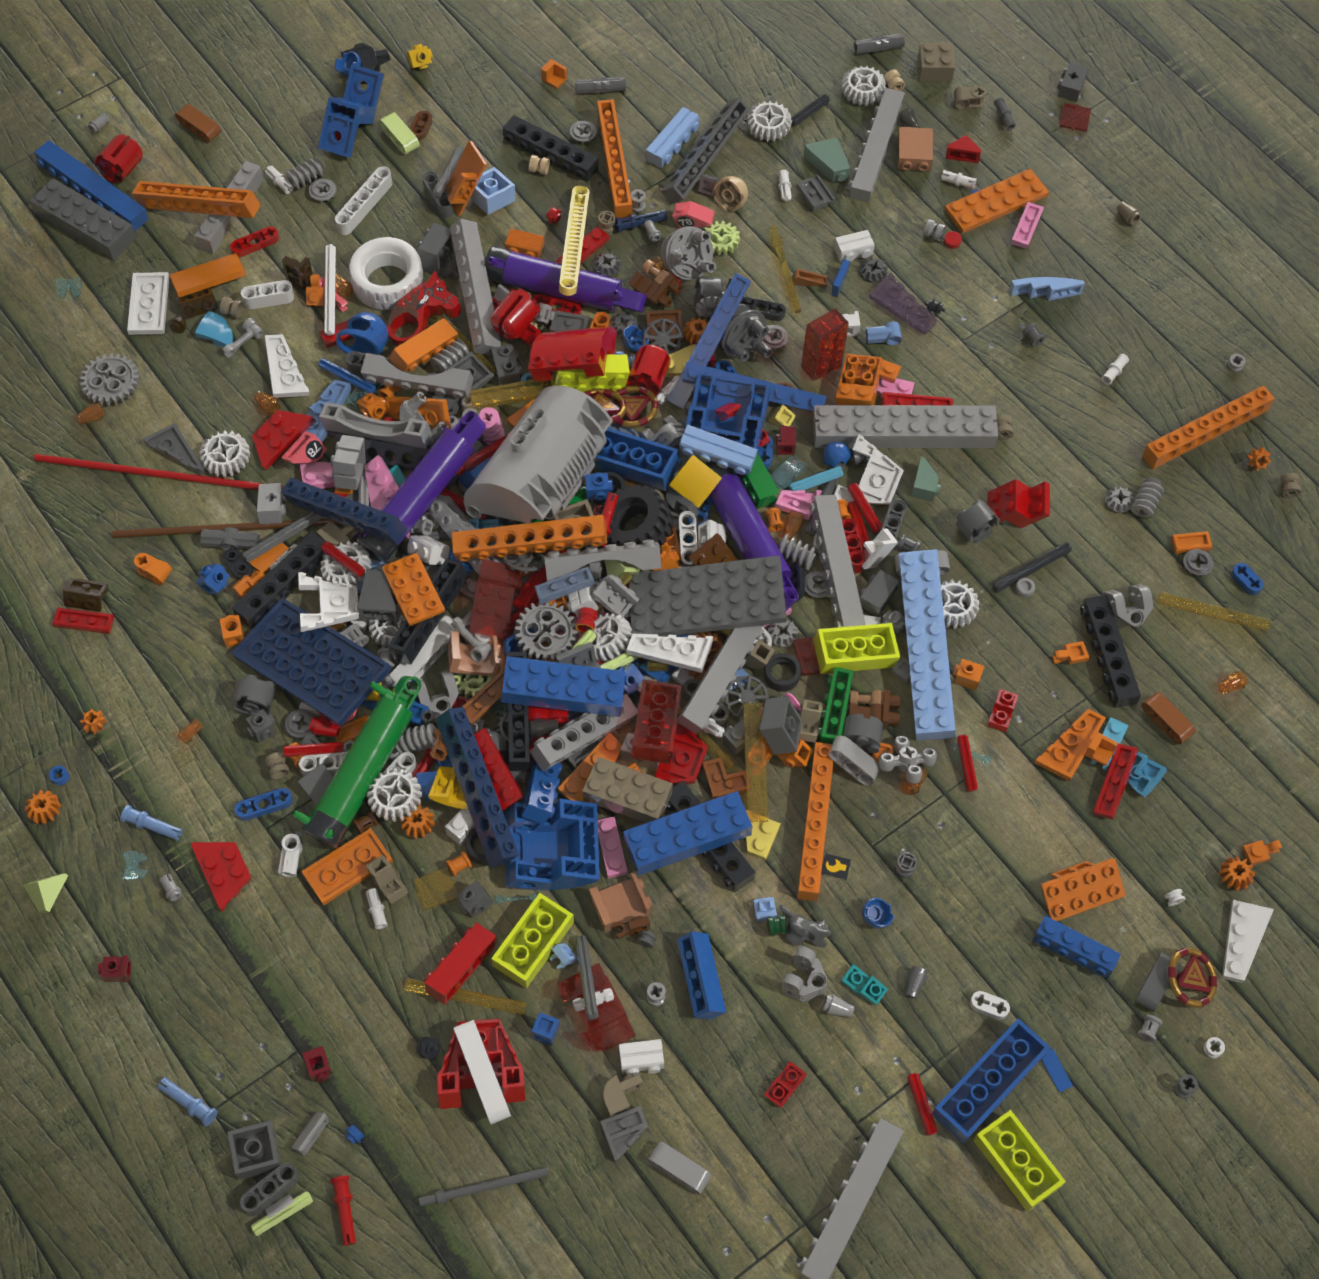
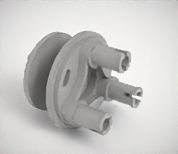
M692 226L682 227L669 234L661 247V259L664 266L674 275L685 280L696 279L706 272L713 273V270H716V264L712 261L713 246L710 240L711 234Z

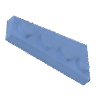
M334 380L320 395L321 399L317 403H313L309 408L310 411L306 414L315 419V422L306 431L315 434L321 442L324 441L328 430L324 429L319 418L325 402L343 405L352 389L350 383Z

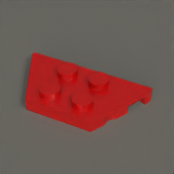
M277 410L252 435L262 467L267 471L315 422V419L309 415Z
M676 720L655 777L670 782L673 786L682 781L687 785L695 784L702 767V762L707 754L708 746L702 740H699L695 733L689 731Z
M193 842L191 846L218 907L223 912L226 909V905L233 897H237L241 889L251 881L252 877L236 842Z

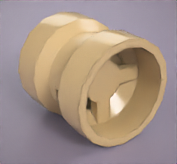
M890 70L885 74L884 79L889 89L897 91L904 89L905 82L900 78L897 70Z
M532 155L529 162V172H540L542 175H547L550 159Z

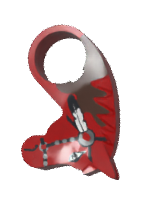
M436 271L433 272L428 281L408 292L392 310L388 319L387 329L396 347L427 329L430 315L446 314L450 318H456L461 314L462 307L457 296L446 290L445 282L439 279ZM407 322H414L418 325L416 332L409 337L399 338L395 336L397 330Z

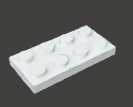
M168 272L133 273L127 327L129 335L165 333L170 277Z

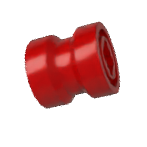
M588 607L580 608L578 613L579 620H577L575 626L576 630L586 633L590 629L594 632V621L597 620L598 612Z

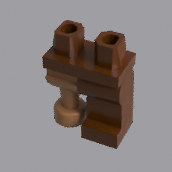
M649 259L643 264L641 270L645 274L651 273L655 277L653 282L637 271L628 284L638 292L647 295V298L658 306L669 308L673 300L668 295L671 291L676 295L679 294L683 287L670 273L655 268V263Z
M886 689L884 691L874 690L871 695H858V691H850L849 715L864 714L863 718L867 719L873 716L883 723L882 728L884 730H887L888 725H899L900 713L889 712V708L900 707V696L892 695L890 690ZM858 703L869 704V706H858Z

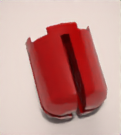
M120 134L114 136L94 160L95 167L98 165L99 169L104 173L102 176L108 181L122 183L142 160L143 151L138 142L133 138L130 139V136Z
M520 288L517 291L512 289L491 314V325L504 338L509 340L519 338L540 313L541 308L539 304L536 306L530 300L531 295Z
M644 345L639 348L629 370L627 386H642L657 396L671 365L669 354L663 348L656 345Z

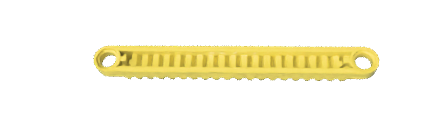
M575 186L572 189L559 282V292L566 296L574 295L577 291L589 200V189L585 186Z

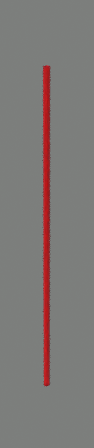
M34 455V461L244 489L259 490V484H263L49 455ZM334 493L342 497L348 496L347 494Z

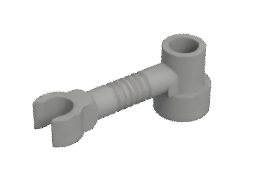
M247 319L242 325V329L246 333L222 349L225 351L223 354L227 358H230L251 337L254 336L258 339L263 335L264 331L254 319Z
M459 617L454 618L453 622L448 625L452 631L459 632L474 647L470 651L471 659L476 663H481L492 652L491 645L489 643L481 644L469 633Z

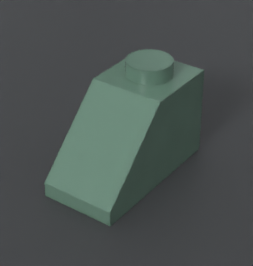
M924 457L920 459L911 497L933 502L934 496L939 495L941 485L938 484L939 476Z

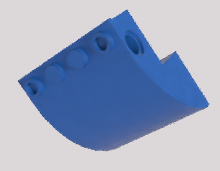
M698 373L693 403L689 405L686 427L690 425L758 449L764 428L771 386ZM727 403L740 404L741 408L724 422L715 413V410Z
M559 799L553 805L555 811L552 818H548L544 825L521 817L523 803H514L505 811V819L519 856L506 864V887L529 890H560L581 887L600 880L597 804Z

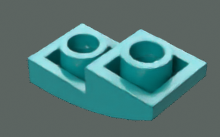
M854 964L849 967L840 980L842 984L875 1006L888 990L873 976L869 977Z

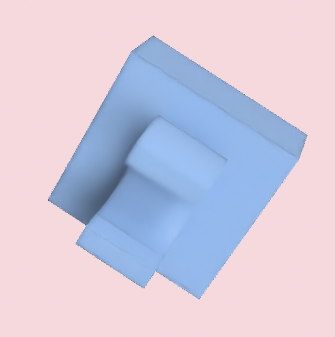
M774 897L753 900L756 922L767 920V916L777 917Z
M566 943L557 944L552 949L555 954L550 957V960L560 959L557 969L574 964L578 960V957Z

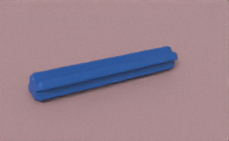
M324 358L320 359L318 363L320 368L367 393H374L376 390L375 385L366 382L364 379Z

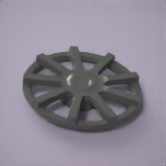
M658 319L646 328L643 335V345H647L646 338L654 339L655 342L650 345L663 346L668 354H672L680 348L682 334L678 325L673 321ZM661 322V331H658L654 324ZM665 322H668L672 325L665 332ZM650 328L655 331V336L647 335ZM676 328L678 334L669 335ZM678 338L677 344L672 343L670 339ZM667 344L674 347L670 352H668Z
M531 552L517 555V557L511 554L503 557V563L510 566L511 570L516 569L524 571V573H528V571L539 572L545 566L544 556L541 553L533 552L537 554L534 557L530 554Z
M740 676L735 679L732 685H728L725 702L729 711L736 717L741 718L743 715L740 714L744 706H747L749 715L752 713L751 704L758 709L764 708L769 695L764 683L753 676ZM747 679L746 689L743 688L739 680ZM751 680L758 683L753 690H750ZM735 683L741 690L740 693L730 690ZM761 687L764 695H755L754 693ZM729 693L738 696V699L729 702ZM755 699H764L763 706L761 707L757 704ZM740 702L741 706L736 713L731 708V705Z

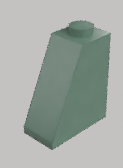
M838 138L805 145V159L832 183L849 179L850 166Z

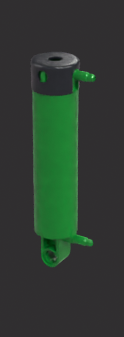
M401 677L393 691L373 681L370 682L369 687L382 696L309 817L298 811H294L292 814L297 820L304 823L302 830L329 847L338 848L349 829L350 823L366 798L367 792L370 791L369 785L374 784L373 778L377 779L378 774L383 769L414 716L409 708L421 689V681L417 677ZM409 680L412 681V688L410 690L407 688Z

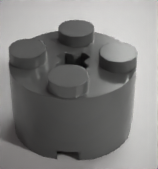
M723 277L696 278L695 309L697 303L705 297L716 296L722 299L725 293L722 292Z
M978 499L969 509L958 513L956 526L967 540L973 544V541L979 543L993 533V526H998L1000 519L985 502Z
M245 675V678L236 681L231 706L234 704L236 711L249 716L253 712L262 709L268 715L273 701L275 684L270 681L259 680L254 675Z
M864 714L848 715L844 720L842 736L850 739L866 753H878L883 723L873 716L867 719L863 718Z

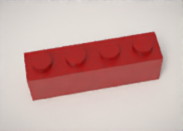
M477 922L472 928L469 927L465 931L462 940L452 946L449 955L439 961L436 970L426 976L424 980L425 992L443 1005H446L497 945L496 935Z

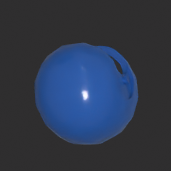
M362 312L352 316L347 323L348 329L341 330L336 335L337 346L346 354L357 351L380 355L388 341L386 324L380 317L369 312ZM342 335H352L355 338V342L352 346H346L340 337Z

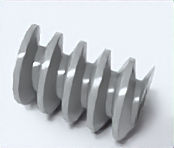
M314 156L313 160L309 159L307 163L303 162L302 166L297 165L296 169L291 168L290 172L286 171L285 173L289 182L299 190V184L305 187V181L309 184L312 183L311 177L315 181L317 180V174L322 178L324 168L320 159Z
M457 338L456 341L446 347V350L443 349L440 354L435 355V358H431L430 362L438 373H442L462 359L463 356L469 354L466 344L460 338Z
M1147 477L1143 480L1135 501L1130 508L1133 514L1144 518L1153 517L1161 495L1164 493L1159 480L1152 477Z
M786 534L778 545L782 556L786 555V560L792 558V563L794 564L799 561V566L803 567L805 565V569L810 570L818 556V553H814L815 547L809 551V544L801 547V540L795 544V537L789 541V534Z
M429 723L427 726L421 725V727L407 728L396 745L398 752L402 754L404 752L412 753L428 748L432 749L435 743V725Z

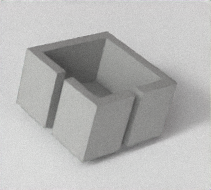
M342 435L340 442L336 443L335 455H332L330 462L331 466H333L332 479L335 481V487L351 490L358 489L364 466L366 465L364 438Z

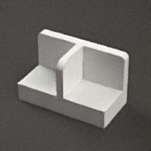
M882 529L873 541H867L863 544L866 548L864 550L866 561L862 565L863 569L876 568L898 543L888 529Z

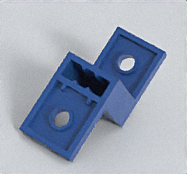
M351 64L344 98H328L318 145L319 149L348 158L352 156L358 124H373L384 73ZM362 81L367 83L365 91L360 86ZM337 131H339L342 135L340 141H337L335 139V133Z

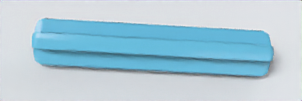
M837 466L790 484L792 491L806 490L842 477L844 474L841 466Z

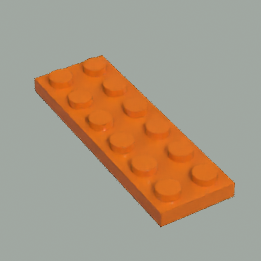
M1028 169L947 204L944 210L963 234L1023 208L1028 202L1034 203L1046 198L1049 195V191L1033 170Z

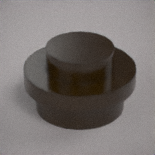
M179 316L171 318L168 322L170 329L175 333H183L186 329L185 320Z

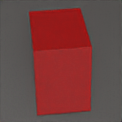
M965 135L948 145L945 159L979 164L981 149Z

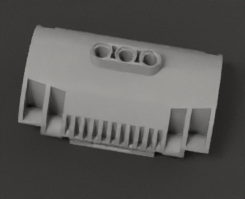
M550 386L543 389L476 477L473 484L467 489L464 495V505L468 515L476 519L480 518L482 514L529 524L533 519H553L560 508L561 510L566 508L585 481V475H589L594 468L596 455L600 453L606 444L605 431L613 422L611 417L593 398L574 388Z

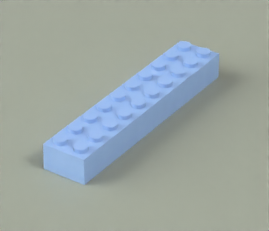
M934 549L899 553L916 741L956 738L938 551Z

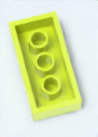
M607 355L604 376L587 377L583 369L552 371L551 383L552 386H567L581 392L598 388L615 392L625 387L630 372L627 355Z
M892 623L818 629L813 639L821 674L833 673L834 667L853 671L893 668L900 658Z
M539 893L491 958L493 967L527 989L553 953L552 949L561 942L574 924V914Z
M1011 1110L979 1132L973 1139L1027 1212L1060 1189L1066 1182Z

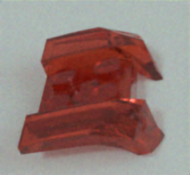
M482 559L475 587L469 632L490 637L494 635L504 640L513 635L516 624L509 622L514 591L520 593L522 589L519 570H511V567L507 564Z
M600 963L591 967L595 992L600 991L601 993L604 989L611 988L614 999L608 1002L605 1000L602 1004L597 1005V1019L588 1020L585 1007L584 1010L577 1011L587 1032H583L579 1036L595 1052L613 1048L636 1036L626 1012ZM580 972L558 983L560 998L564 1002L570 999L573 1002L574 999L584 998Z

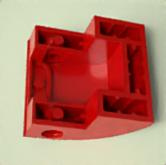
M613 327L539 333L535 337L531 348L528 367L534 381L552 380V371L583 369L587 377L604 376L607 355H614L616 329Z

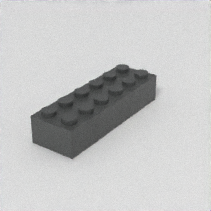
M53 178L30 200L36 215L113 261L136 239L132 224Z

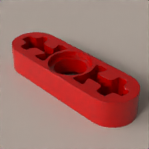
M269 226L234 240L230 245L232 254L237 253L238 257H243L275 244L279 240L278 230L275 227ZM254 239L259 240L257 244H251L250 242Z
M536 294L532 298V302L536 306L540 301L550 306L556 304L561 306L559 310L552 309L551 311L570 313L576 310L573 314L581 315V307L578 303L544 294Z

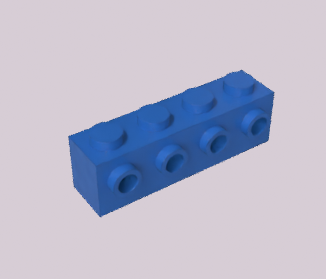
M532 759L521 817L543 825L548 818H552L555 811L553 804L558 794L555 790L560 782L558 775L562 769L560 762L543 772L535 759Z
M1044 916L1032 940L1040 946L1046 947L1058 955L1066 957L1079 966L1085 967L1107 979L1113 972L1121 955L1117 951L1047 916Z
M691 931L678 938L677 942L694 1018L712 1020L726 1013L709 935Z

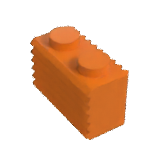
M512 228L505 242L506 249L540 258L545 245L544 236Z

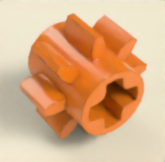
M1259 447V450L1252 449L1250 455H1247L1250 460L1248 465L1254 466V469L1257 471L1260 468L1266 469L1268 463L1271 462L1268 457L1271 453L1265 451L1262 447Z
M91 709V711L83 713L84 720H81L80 723L84 726L86 733L91 731L95 735L96 732L104 730L103 724L107 723V721L103 717L101 710L95 712Z

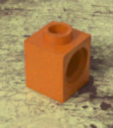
M228 615L220 619L226 647L238 645L244 639L239 615Z

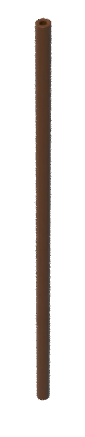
M322 518L308 527L325 526L330 521L335 525L344 524L329 518ZM296 520L282 521V523L275 524L253 522L112 531L113 538L192 534L201 533L203 529L223 531L227 527L236 528L239 531L285 528Z

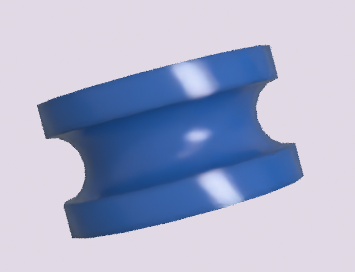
M55 766L50 770L49 777L54 784L63 785L68 782L69 773L63 766ZM59 772V774L62 773L63 776L61 778H57L55 775Z

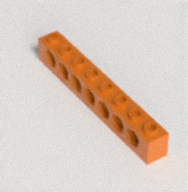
M614 99L597 101V115L615 217L623 218L632 214V201Z
M139 181L132 192L136 201L146 209L254 218L261 206L252 190Z
M1263 385L1147 444L1142 457L1152 469H1155L1269 411L1275 398Z
M603 515L452 532L453 554L457 561L466 562L475 558L488 559L493 556L506 557L510 554L524 555L528 552L543 553L546 550L561 551L564 548L571 547L579 549L589 545L601 546L607 543L606 521ZM585 531H590L589 534L582 535ZM571 533L569 537H564L565 534ZM552 535L550 539H545L546 536ZM533 537L532 541H526L528 538ZM509 540H515L513 543L507 544ZM491 542H496L493 546H488ZM477 544L476 547L470 548L471 545Z
M815 742L797 893V899L817 902L819 896L833 760L829 757L832 744Z

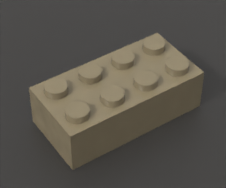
M597 757L582 791L583 800L638 821L649 823L663 817L672 795L673 784Z

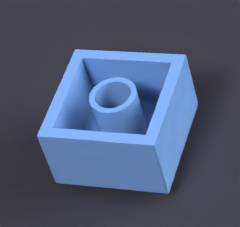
M493 167L483 172L470 199L489 215L515 201V185Z

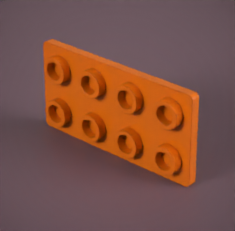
M468 141L446 186V190L449 193L448 201L450 204H453V210L457 216L462 215L487 166L486 161L472 141Z
M418 553L382 566L392 595L404 620H407L410 626L445 612V608Z
M1114 858L1097 864L1089 861L1079 863L1052 873V880L1041 884L1049 917L1055 921L1125 897V891Z

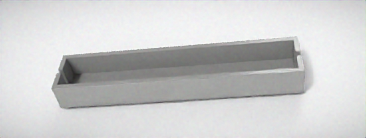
M814 405V448H825L831 442H842L849 448H853L859 434L876 448H995L998 439L996 407Z

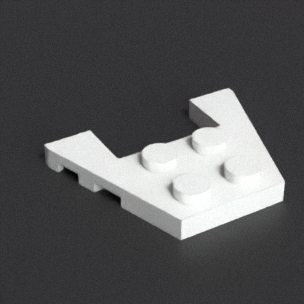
M859 434L852 451L870 458L859 488L869 504L890 505L904 470ZM841 485L837 486L834 494L837 500L844 499L847 503L854 501L848 488Z
M298 572L299 590H319L320 614H300V632L359 618L357 586L345 583L339 584L338 581L334 580L331 583L323 581L322 577L315 576L311 578L307 577L306 573Z

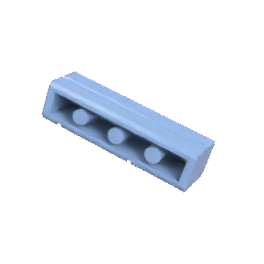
M685 107L681 108L645 150V160L660 169L665 164L668 165L674 153L677 154L681 149V145L689 141L692 132L698 130L700 126L698 114L690 112Z
M687 425L680 442V450H682L683 454L699 456L704 462H716L721 468H733L736 473L741 475L745 473L750 474L758 449Z

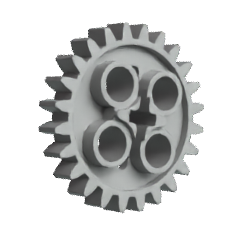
M113 353L109 357L103 354L102 359L97 356L96 362L90 360L91 366L85 365L86 371H81L83 376L80 377V385L84 395H87L88 400L92 399L93 403L99 401L100 406L104 402L108 406H110L111 402L117 405L119 400L124 403V398L130 399L129 394H135L134 388H139L140 373L136 364H133L132 359L128 360L127 356L121 358L119 353L116 357L113 356Z
M539 601L538 607L532 603L531 610L525 608V614H519L521 620H516L517 627H515L514 632L518 634L515 635V639L520 640L518 647L524 646L522 652L529 651V658L535 655V660H539L542 657L543 661L550 658L551 662H553L555 656L568 651L567 649L571 650L573 648L571 643H576L575 636H577L578 631L574 630L576 629V623H572L574 616L568 617L570 611L563 612V605L558 609L556 608L557 602L553 606H550L549 602L543 606ZM549 616L552 620L544 621L542 617ZM535 628L537 632L530 633L528 632V629ZM550 629V632H549V633H548V632H545V633H543V635H542L543 630H544V631H548V630ZM562 630L565 634L558 635L555 631ZM548 642L550 646L543 647L541 643Z

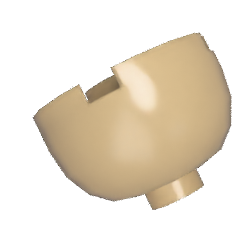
M727 176L718 181L714 186V190H716L715 200L725 211L729 209L731 212H734L747 201L748 188L741 178Z

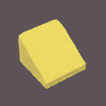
M781 405L774 410L769 422L779 427H790L796 415L784 405Z

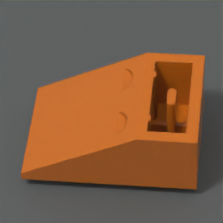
M846 354L836 394L837 405H875L882 357Z

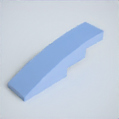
M1057 277L1024 278L1012 280L1009 292L1011 296L1028 293L1029 298L1046 295L1048 301L1082 294L1085 283L1082 280Z

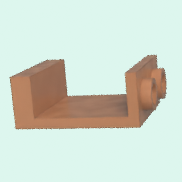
M899 127L897 137L899 160L897 169L931 171L933 163V129Z
M451 631L448 641L449 672L495 677L497 669H501L502 658L499 657L501 645L497 643V636L493 635L491 641L492 652L481 663H476L470 656V651L474 647L471 644L459 643V632Z
M635 872L631 873V879L598 891L597 886L589 889V897L604 932L612 930L613 924L616 922L627 924L634 917L650 915L651 899L649 895L645 896L642 890L644 889L641 877L637 878Z

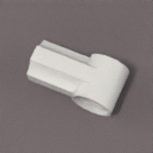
M288 834L282 839V853L278 874L284 877H296L302 844L299 837L295 834ZM290 843H297L295 848H287Z

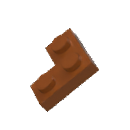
M722 757L702 762L712 799L736 791L739 794L751 791L746 770L727 775Z

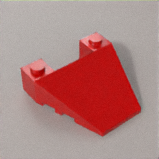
M500 1019L475 1020L474 1022L499 1086H503V1095L506 1103L526 1101L523 1067L509 1042L508 1035ZM469 1021L457 1022L456 1026H459ZM455 1031L449 1043V1050L445 1054L441 1071L439 1070L437 1076L440 1109L462 1107L461 1089L476 1088Z

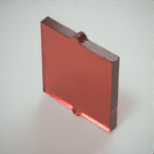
M1064 103L1060 127L1072 129V131L1087 132L1091 108L1083 107L1079 104Z

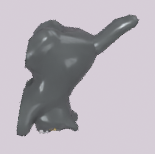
M783 905L779 906L781 912L789 918L786 938L792 945L799 946L804 940H809L815 946H827L824 938L829 937L831 932L828 929L825 918L819 923L813 922L805 916L795 915Z

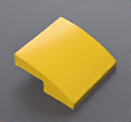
M692 455L669 486L699 508L721 481L722 477Z
M439 766L429 798L447 806L469 810L453 767Z

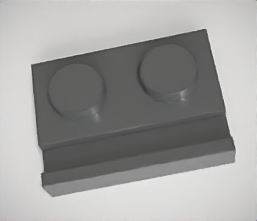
M819 175L797 183V189L813 211L827 206L828 203L835 202V197Z

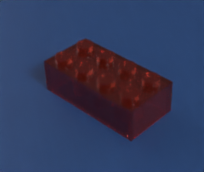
M836 308L806 326L801 367L813 381L824 378L827 373L837 370L842 366L849 322Z
M643 679L630 758L670 764L682 685Z

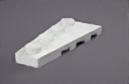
M283 334L265 335L273 398L309 396L310 391L304 383V378L297 368L296 361L293 360Z
M632 634L627 647V654L702 673L713 642V636L696 638V636L688 635V637H676V635L659 637L658 634Z
M1236 900L1231 902L1222 979L1239 983L1245 981L1274 909Z

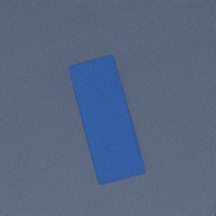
M1050 1049L1042 1058V1061L1058 1091L1062 1092L1073 1087L1054 1049Z

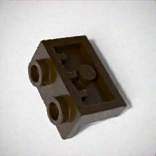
M285 256L282 259L286 280L304 291L307 286L311 285L310 277L313 272L310 258L305 257L300 263L294 258L291 259Z
M211 288L183 297L175 296L185 320L218 309Z
M71 577L63 589L64 605L100 612L102 610L101 600L109 590L108 584Z

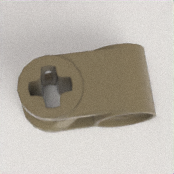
M983 86L957 87L954 90L955 107L958 109L982 108L985 105L986 89Z

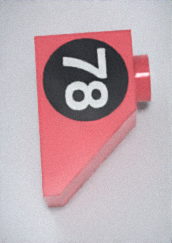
M689 201L676 203L672 217L679 228L686 226L700 228L712 225L715 212Z
M305 431L281 458L292 464L316 463L323 457L327 448L315 434Z

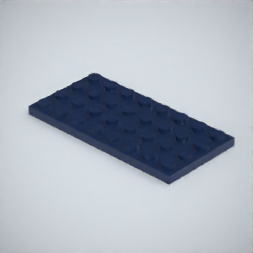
M281 598L237 645L231 654L249 668L341 727L373 691L369 687L370 682L373 681L379 684L392 670V667L329 626L300 632V614L308 613L286 599Z

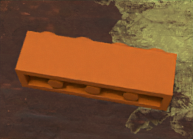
M443 318L393 349L389 360L397 369L405 373L408 371L412 372L420 363L425 364L433 355L440 354L444 348L451 345L458 333Z

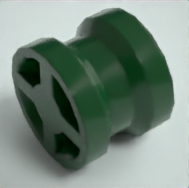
M784 914L775 918L767 916V927L770 937L776 934H787Z

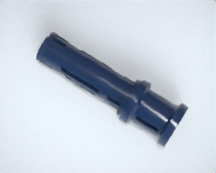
M663 209L636 216L629 214V216L623 218L615 217V227L618 233L629 228L633 230L639 225H644L648 220L653 222L667 220V212Z

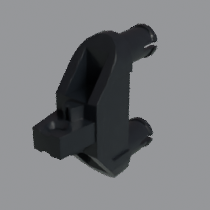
M364 43L355 44L354 48L340 52L342 58L343 53L351 51L357 53L361 59L362 67L377 72L381 70L380 65L391 60L387 49L374 51L373 47Z

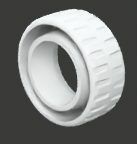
M383 237L370 240L360 246L350 260L349 274L353 291L362 303L374 309L393 310L396 304L408 292L423 283V268L419 254L410 244L397 238ZM383 266H395L406 273V276L401 281L392 285L380 286L368 281L369 275L377 268Z

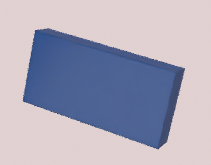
M844 259L832 286L831 294L834 297L838 298L849 271L850 260Z

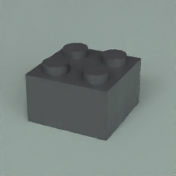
M433 223L431 228L427 229L423 241L419 242L417 251L421 259L423 271L430 274L436 271L438 277H440V273L447 261L453 256L455 251L449 228Z
M788 696L766 699L765 707L762 709V722L759 725L760 733L765 737L768 746L771 747L774 754L797 752L802 727V719Z
M271 1120L228 1132L234 1172L239 1180L272 1172L282 1165L275 1127Z

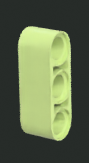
M395 112L379 120L382 130L404 155L420 147L417 137Z

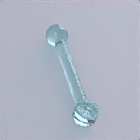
M958 743L952 745L953 750H959ZM971 751L972 756L982 759L985 764L990 763V756H982Z
M532 894L531 896L502 897L498 895L495 901L497 904H502L505 901H534L537 895Z

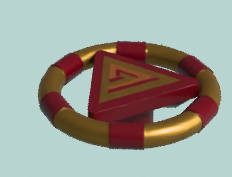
M626 386L615 391L621 396L630 392L645 395L622 396L626 401L627 411L625 416L629 421L620 419L615 424L625 428H637L648 424L656 416L659 402L654 393L642 386ZM609 397V400L612 403L616 401L615 399ZM651 400L650 413L646 417L637 420L640 417L641 411Z
M601 388L583 392L590 397L593 396V399L608 414H615L611 416L613 421L611 424L624 417L627 405L624 398L618 393ZM607 397L613 398L616 401H618L620 411L619 408L614 403H612Z
M1190 947L1182 948L1173 954L1168 965V981L1176 998L1192 1008H1202L1208 1005L1213 1000L1217 990V976L1209 958L1202 951ZM1187 955H1191L1183 971L1179 972L1176 977L1178 961ZM1199 961L1206 967L1209 975V984ZM1180 988L1207 994L1199 1000H1192Z

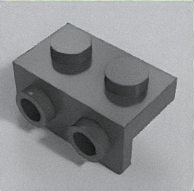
M554 311V319L549 330L550 332L587 329L589 316Z
M591 642L555 656L556 663L601 668L596 661L594 645Z

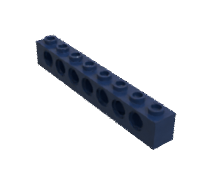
M291 477L280 492L294 506L395 544L399 543L407 531L406 526L397 516Z
M464 707L448 709L435 720L490 867L507 864L519 856L466 711Z

